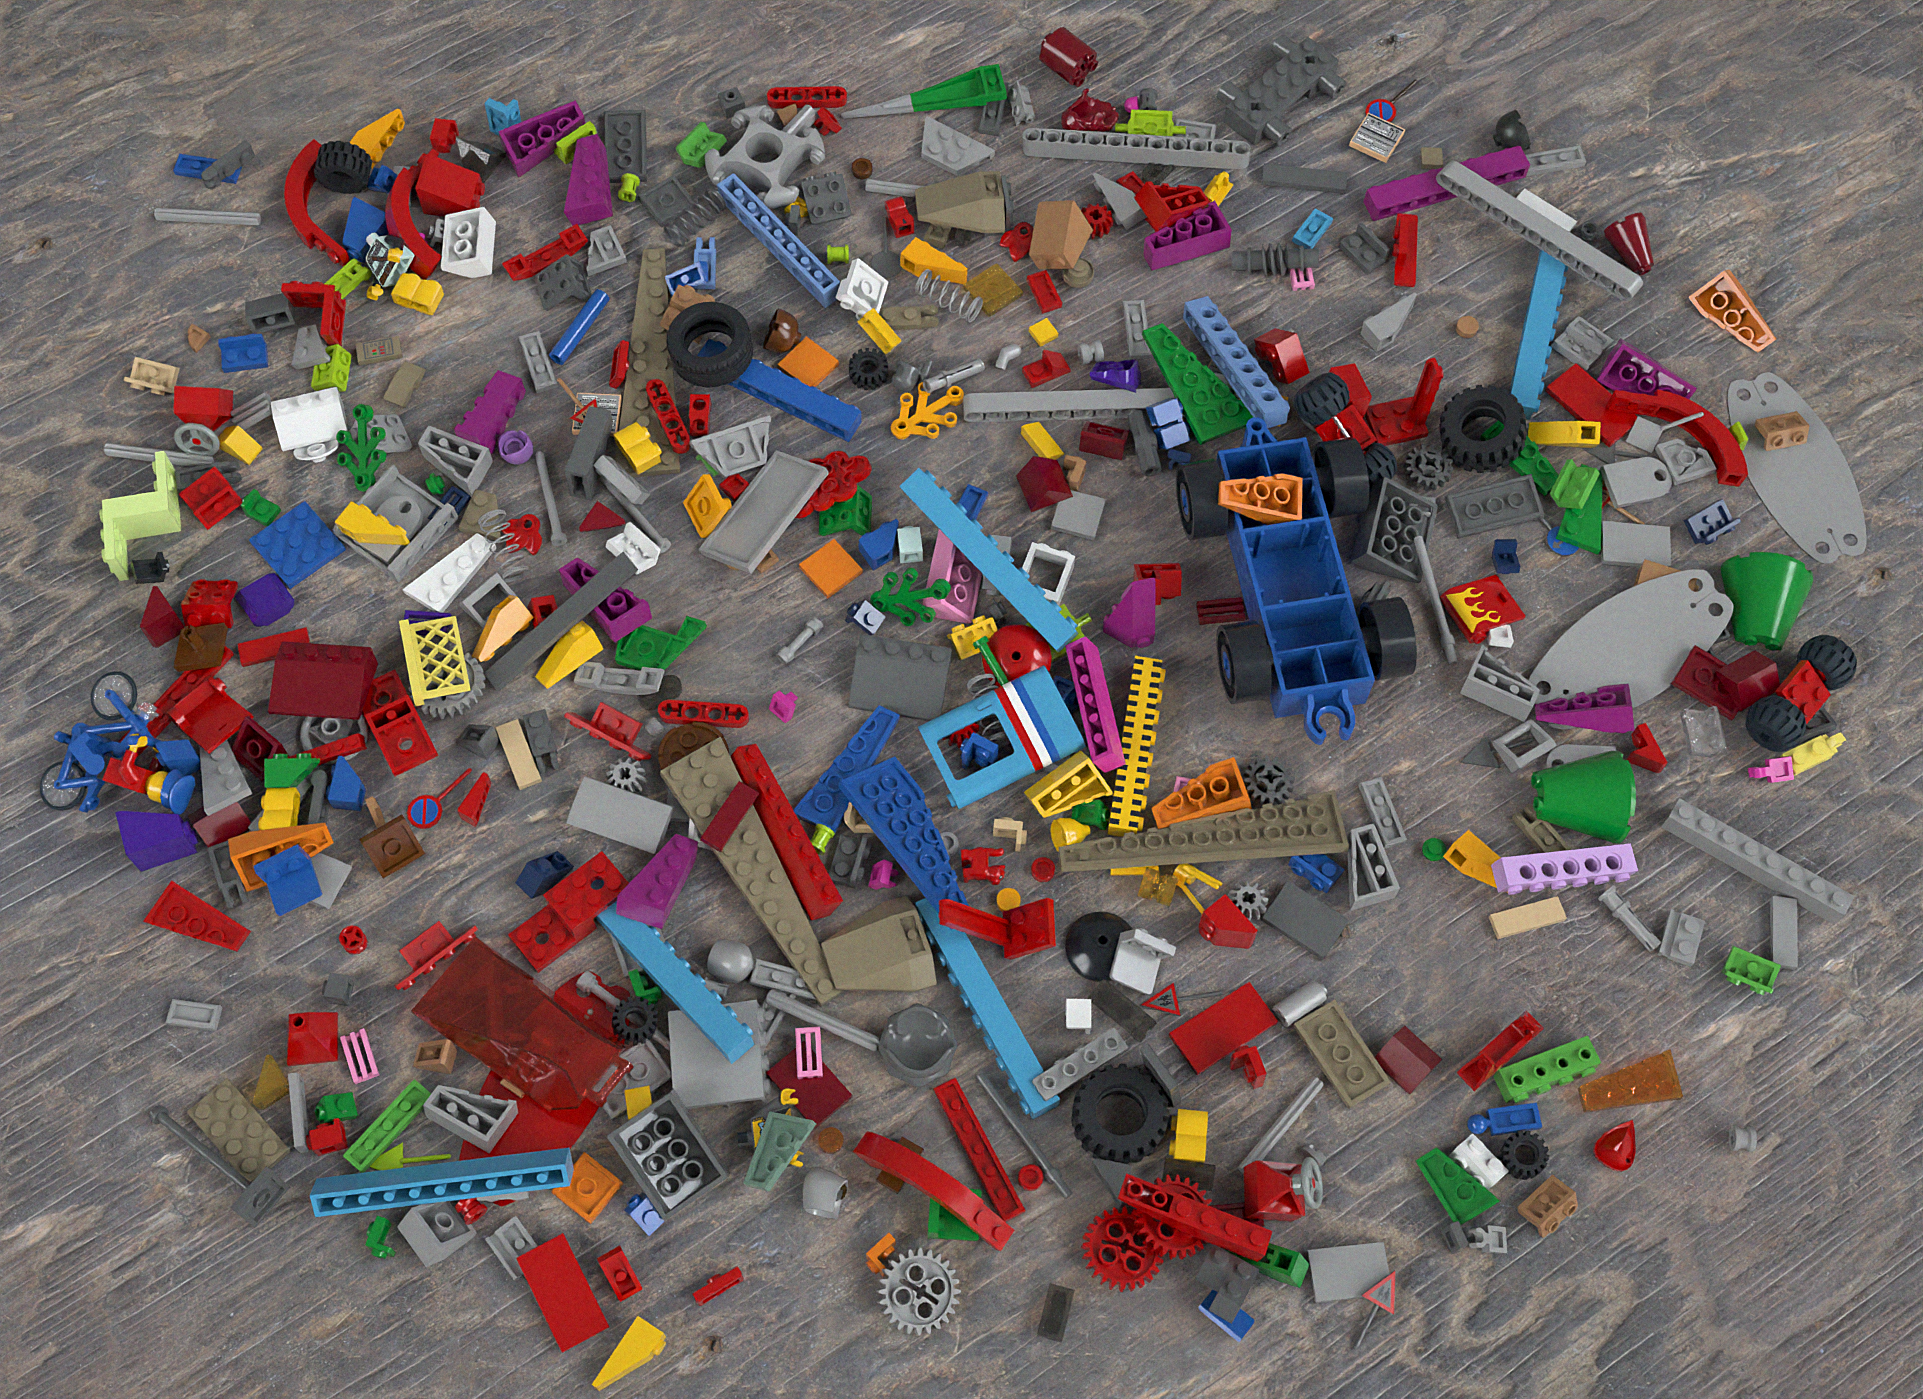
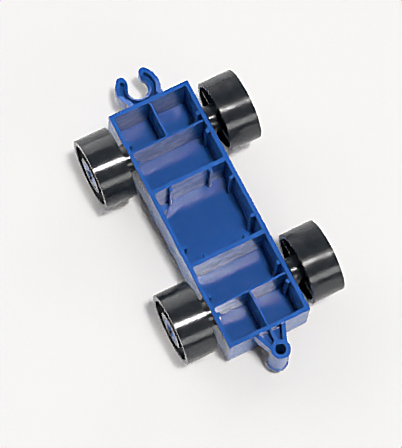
M1254 417L1248 420L1240 448L1220 450L1217 453L1216 460L1212 458L1180 463L1176 468V496L1185 535L1191 541L1223 536L1227 533L1249 621L1218 626L1216 649L1222 685L1231 704L1270 698L1275 718L1303 714L1305 718L1303 721L1304 730L1308 738L1317 745L1323 744L1326 737V731L1321 727L1319 718L1326 713L1334 714L1340 721L1339 736L1342 740L1346 741L1350 739L1356 724L1352 706L1366 703L1374 681L1409 676L1414 673L1417 663V645L1412 618L1406 603L1401 597L1363 602L1359 609L1358 618L1356 615L1330 518L1362 514L1367 510L1369 502L1368 472L1364 454L1357 439L1347 437L1318 442L1314 450V459H1312L1306 437L1277 441L1267 429L1266 422L1259 417ZM1275 474H1287L1302 478V520L1267 525L1218 505L1219 482L1243 478L1253 479L1259 476H1274Z

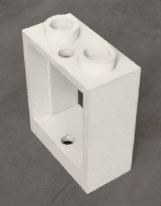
M1032 542L1022 567L1027 573L1030 570L1034 557L1065 567L1056 592L1042 588L1046 592L1044 597L1047 601L1050 602L1053 599L1059 605L1074 568L1075 556L1064 550L1052 549L1043 543L1037 544Z

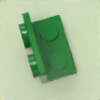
M857 485V491L852 498L843 502L835 501L829 509L820 511L819 535L826 536L850 528L861 536L871 532L872 496Z
M970 1189L981 1198L982 1191L980 1189ZM930 1198L928 1239L979 1240V1236Z

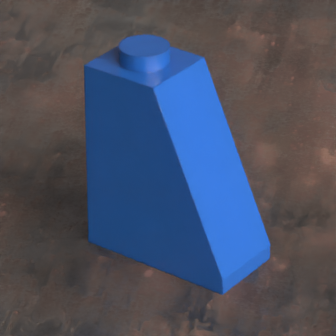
M354 197L342 243L350 259L355 258L365 264L366 256L371 248L366 242V238L371 233H377L379 237L386 236L389 233L385 212Z

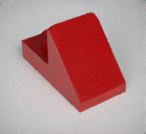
M1043 350L1042 359L1022 367V372L1030 386L1034 388L1070 373L1071 369L1061 353Z
M1647 724L1637 725L1631 736L1634 746L1639 749L1631 752L1626 760L1649 771L1660 773L1668 762Z
M620 1245L597 1258L620 1302L643 1289Z

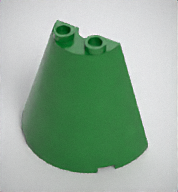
M1750 552L1749 557L1741 558L1740 555H1736L1722 563L1720 570L1725 594L1733 603L1731 623L1735 641L1742 642L1748 646L1762 643L1768 650L1781 651L1812 587V571L1806 570L1805 564L1793 557L1771 552Z
M1611 750L1533 772L1531 785L1537 790L1538 795L1533 800V808L1536 811L1537 819L1608 842L1620 844L1630 831L1631 826L1627 824L1630 816L1634 817L1636 806L1635 779L1629 761L1623 760V753Z

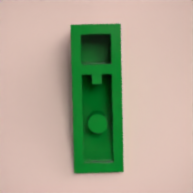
M1271 1243L1268 1244L1266 1254L1259 1262L1226 1250L1258 1268L1259 1273L1297 1288L1301 1287L1309 1267L1308 1262L1299 1252Z

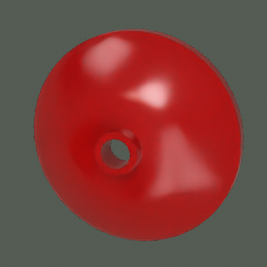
M1014 624L997 630L988 639L987 645L1009 682L1043 665L1048 672L1050 671L1052 662L1051 650L1046 639L1037 630L1026 625ZM1014 653H1019L1021 655V658L1019 660H1014L1012 658V655ZM982 655V663L985 673L994 675L988 663L986 662L984 656ZM996 679L994 685L1000 687L1001 685Z

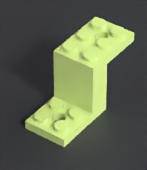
M165 451L155 452V461L152 462L154 474L157 475V481H154L155 492L102 500V509L99 510L104 528L100 530L101 539L105 546V549L101 551L102 558L105 563H108L111 573H115L119 581L129 580L127 540L181 531L179 493L174 472L176 470Z

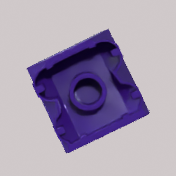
M1133 359L1120 362H1096L1090 371L1091 380L1136 393L1139 384L1141 385L1139 362Z
M275 573L266 574L239 590L235 596L253 625L257 627L272 624L290 613L294 606L293 597Z

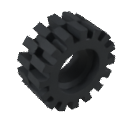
M865 348V352L859 349L858 354H852L853 358L850 357L849 377L854 385L857 383V387L860 389L864 386V390H868V387L875 390V385L880 388L882 382L885 383L887 381L888 362L886 356H883L881 351L877 353V349L873 348L871 352L869 348ZM870 364L876 366L877 370L867 374L861 372L860 368Z
M632 996L627 998V1002L624 999L621 1000L620 1005H616L612 1016L614 1035L618 1034L617 1039L619 1041L625 1039L624 1044L629 1045V1042L632 1041L633 1046L638 1045V1041L644 1044L647 1038L649 1040L652 1038L653 1033L655 1034L658 1020L657 1010L654 1011V1005L652 1003L648 1005L649 1000L644 999L643 1002L640 1001L641 997L636 996V1000H632ZM629 1014H639L643 1017L644 1024L640 1028H630L626 1025L625 1018Z
M1526 1130L1524 1133L1522 1131H1518L1516 1134L1513 1133L1500 1149L1502 1153L1499 1157L1500 1160H1503L1502 1164L1509 1170V1175L1511 1173L1515 1174L1514 1178L1516 1179L1522 1177V1180L1532 1179L1539 1175L1548 1164L1546 1163L1549 1160V1155H1547L1549 1151L1548 1146L1544 1147L1545 1141L1543 1138L1541 1140L1537 1139L1538 1134L1530 1135L1531 1131ZM1520 1146L1528 1147L1533 1153L1532 1163H1520L1515 1156L1516 1148Z

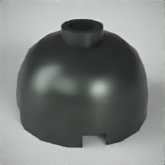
M1517 110L1506 113L1497 121L1495 127L1496 134L1493 135L1496 146H1501L1503 150L1507 147L1512 148L1516 146H1521L1523 151L1531 148L1525 124L1522 125L1520 121L1518 122L1521 116Z

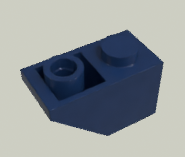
M556 851L527 862L516 884L533 899L553 888L574 866L564 855Z

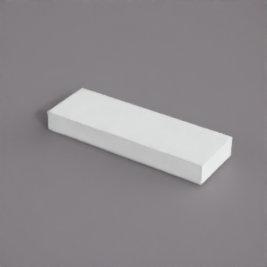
M1525 188L1516 198L1569 232L1576 226V220Z

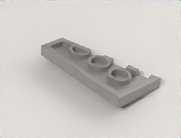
M227 740L210 754L200 747L204 811L207 816L253 794Z

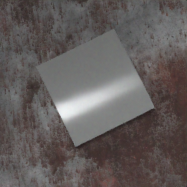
M1578 316L1567 326L1565 332L1554 340L1551 346L1571 362L1577 363L1583 370L1587 371L1614 340Z
M318 853L311 860L322 890V896L309 903L329 910L352 867L337 859Z

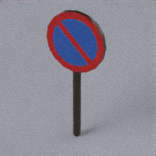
M1416 79L1412 81L1391 101L1386 99L1371 101L1366 107L1365 114L1370 113L1391 123L1396 116V108L1393 104L1418 81Z

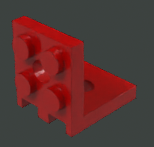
M299 281L282 283L281 292L294 307L323 308L320 335L329 346L338 344L342 347L346 300L341 299L342 294L339 291H335V285L317 281L311 284H303Z

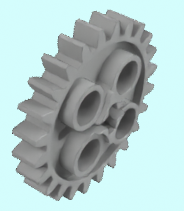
M440 653V656H435L433 659L442 662L446 655ZM470 653L464 655L471 691L461 692L457 695L450 694L424 699L425 705L416 706L417 709H422L425 715L430 712L432 718L439 713L441 719H444L448 713L453 718L456 711L463 715L462 709L464 707L471 710L469 704L471 702L477 704L478 701L475 696H482L481 689L485 688L483 682L485 676L477 659H472ZM451 659L447 666L455 669L460 662ZM428 663L423 670L431 674L436 666ZM441 670L436 677L445 680L450 673ZM455 676L450 683L453 685L464 684V680ZM431 681L426 689L427 691L437 689L440 684ZM409 687L408 690L411 694L410 697L414 703L411 687Z
M916 1248L915 1255L911 1249H906V1257L901 1253H897L898 1262L888 1260L891 1269L882 1268V1272L886 1277L885 1279L880 1278L877 1280L883 1284V1288L876 1290L877 1293L883 1294V1298L879 1299L877 1303L885 1304L886 1306L882 1309L881 1313H890L887 1322L892 1323L897 1320L895 1328L900 1330L905 1325V1333L908 1334L911 1333L913 1327L916 1335L921 1334L922 1328L926 1333L930 1334L931 1325L935 1329H941L939 1321L948 1323L949 1320L946 1314H955L951 1305L959 1304V1301L953 1298L954 1294L961 1293V1290L954 1289V1285L959 1282V1279L951 1278L956 1270L946 1269L950 1261L944 1260L940 1262V1253L935 1254L932 1258V1250L927 1249L924 1255L922 1248ZM913 1266L919 1269V1276L915 1280L909 1277V1270ZM902 1278L912 1286L920 1287L922 1292L937 1299L938 1303L934 1304L927 1298L918 1296L916 1291L901 1284L899 1279ZM938 1279L941 1288L934 1294L931 1290V1283ZM900 1289L906 1292V1299L902 1303H898L896 1300V1293ZM925 1302L928 1306V1311L925 1316L921 1317L918 1314V1306Z

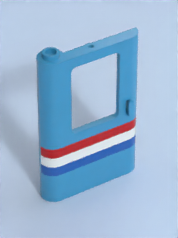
M1044 665L918 726L950 793L946 796L952 808L957 806L958 809L1086 747L1080 731ZM989 715H996L1014 749V753L961 780H956L937 745L938 741Z

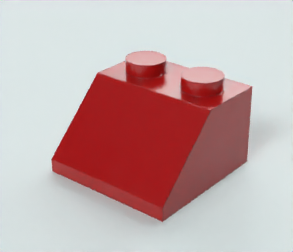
M1226 894L1203 911L1198 926L1199 933L1206 941L1210 940L1215 946L1249 949L1258 932L1255 926Z

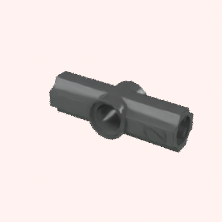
M1136 410L1128 415V423L1132 434V449L1134 455L1138 457L1142 475L1147 477L1155 476L1161 472V465L1157 454L1156 435L1151 431L1147 413L1142 410Z

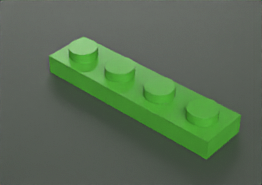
M414 1079L346 1151L343 1157L357 1170L364 1173L424 1109L423 1105L431 1093Z

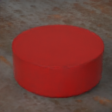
M1047 857L1035 859L1031 866L1032 877L1038 882L1050 881L1055 874L1053 861Z
M1025 1165L1019 1171L1018 1183L1026 1191H1035L1043 1183V1172L1036 1165Z

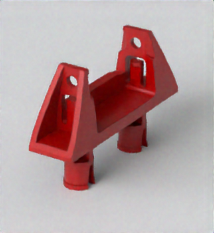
M1527 1010L1524 1011L1505 1030L1468 1061L1457 1074L1475 1092L1535 1038L1544 1027Z

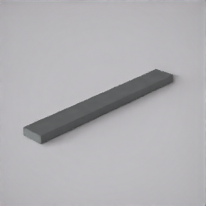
M625 552L620 553L486 670L484 674L493 687L500 691L638 571V568Z

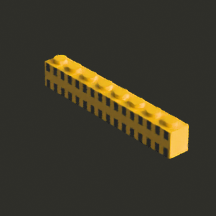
M1135 656L1121 742L1126 764L1117 768L1107 835L1124 837L1125 833L1134 832V834H1137V831L1142 832L1144 818L1140 817V810H1145L1147 796L1143 795V790L1149 787L1150 774H1146L1147 766H1152L1153 753H1150L1149 749L1150 745H1155L1157 732L1152 731L1153 724L1158 725L1160 711L1155 709L1156 703L1161 704L1163 690L1158 688L1159 682L1164 683L1166 669H1162L1163 660Z

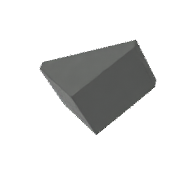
M469 724L456 743L477 756L488 760L500 743V740L492 726Z
M1099 1158L1094 1159L1091 1168L1118 1207L1122 1208L1125 1202L1117 1198L1126 1173L1131 1174L1132 1165Z

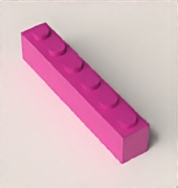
M1085 636L1065 645L1091 759L1098 768L1106 773L1126 763L1099 651Z

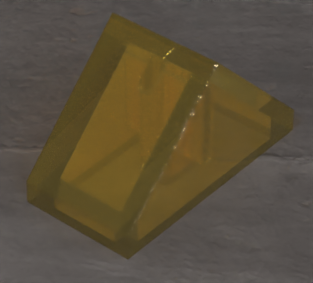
M266 1054L252 1102L260 1110L266 1109L290 1093L287 1076L273 1056Z

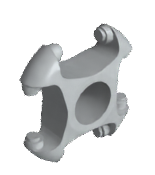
M760 105L735 112L731 124L735 128H746V132L725 156L720 157L716 149H711L705 153V165L708 176L714 186L734 173L741 181L764 191L759 193L757 197L768 209L787 206L796 201V198L799 196V189L793 185L785 188L783 187L784 183L803 161L810 159L816 165L822 163L825 159V148L816 128L806 127L803 131L804 138L770 126L767 122L773 119L774 112L772 109L767 108L766 105ZM760 153H772L779 156L776 160L767 163L752 160L755 155Z

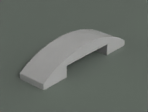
M585 662L578 667L574 683L604 692L644 695L659 691L665 671L664 669L642 667L641 671L606 668L601 663Z

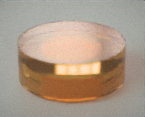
M829 1127L820 1133L818 1142L823 1152L835 1154L842 1149L844 1138L840 1130Z

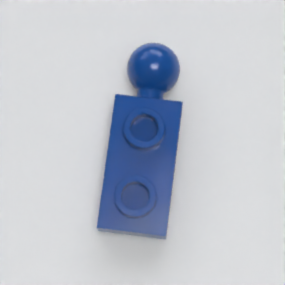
M1537 1103L1487 1109V1118L1480 1114H1474L1467 1121V1127L1470 1132L1482 1134L1487 1128H1490L1491 1136L1517 1133L1518 1131L1525 1132L1526 1130H1540L1542 1128Z

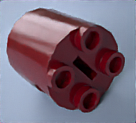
M1060 27L1053 33L1047 34L1041 43L1039 60L1071 85L1080 87L1084 83L1087 74L1093 72L1098 66V61L1096 60L1097 52L1065 27Z

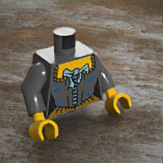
M784 1089L779 1097L773 1099L757 1111L755 1116L751 1118L752 1130L737 1132L738 1147L753 1146L755 1152L769 1111L792 1116L791 1107L787 1106L788 1104L795 1105L798 1103L797 1098L790 1099L791 1093L796 1090ZM798 1150L787 1167L792 1165L802 1167L803 1163L796 1160L799 1155H804V1153Z

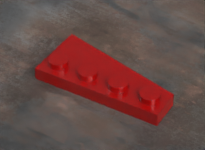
M172 880L143 920L147 924L236 952L251 933L249 929Z

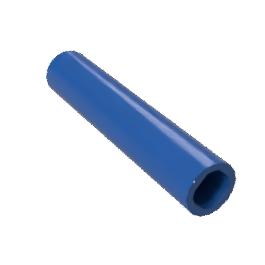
M596 289L549 353L552 361L563 365L609 302L610 298L604 291Z

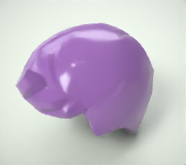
M513 430L506 431L498 438L499 454L508 463L514 465L523 464L533 454V442L521 430L518 432Z

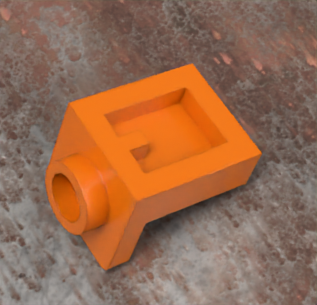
M890 1233L884 1236L866 1253V1259L868 1260L866 1265L875 1275L880 1273L883 1277L885 1276L882 1268L886 1269V1267L879 1260L881 1258L886 1260L895 1251L896 1239Z

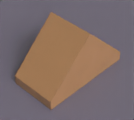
M448 1039L419 1043L413 1067L451 1074L457 1049L452 1041Z

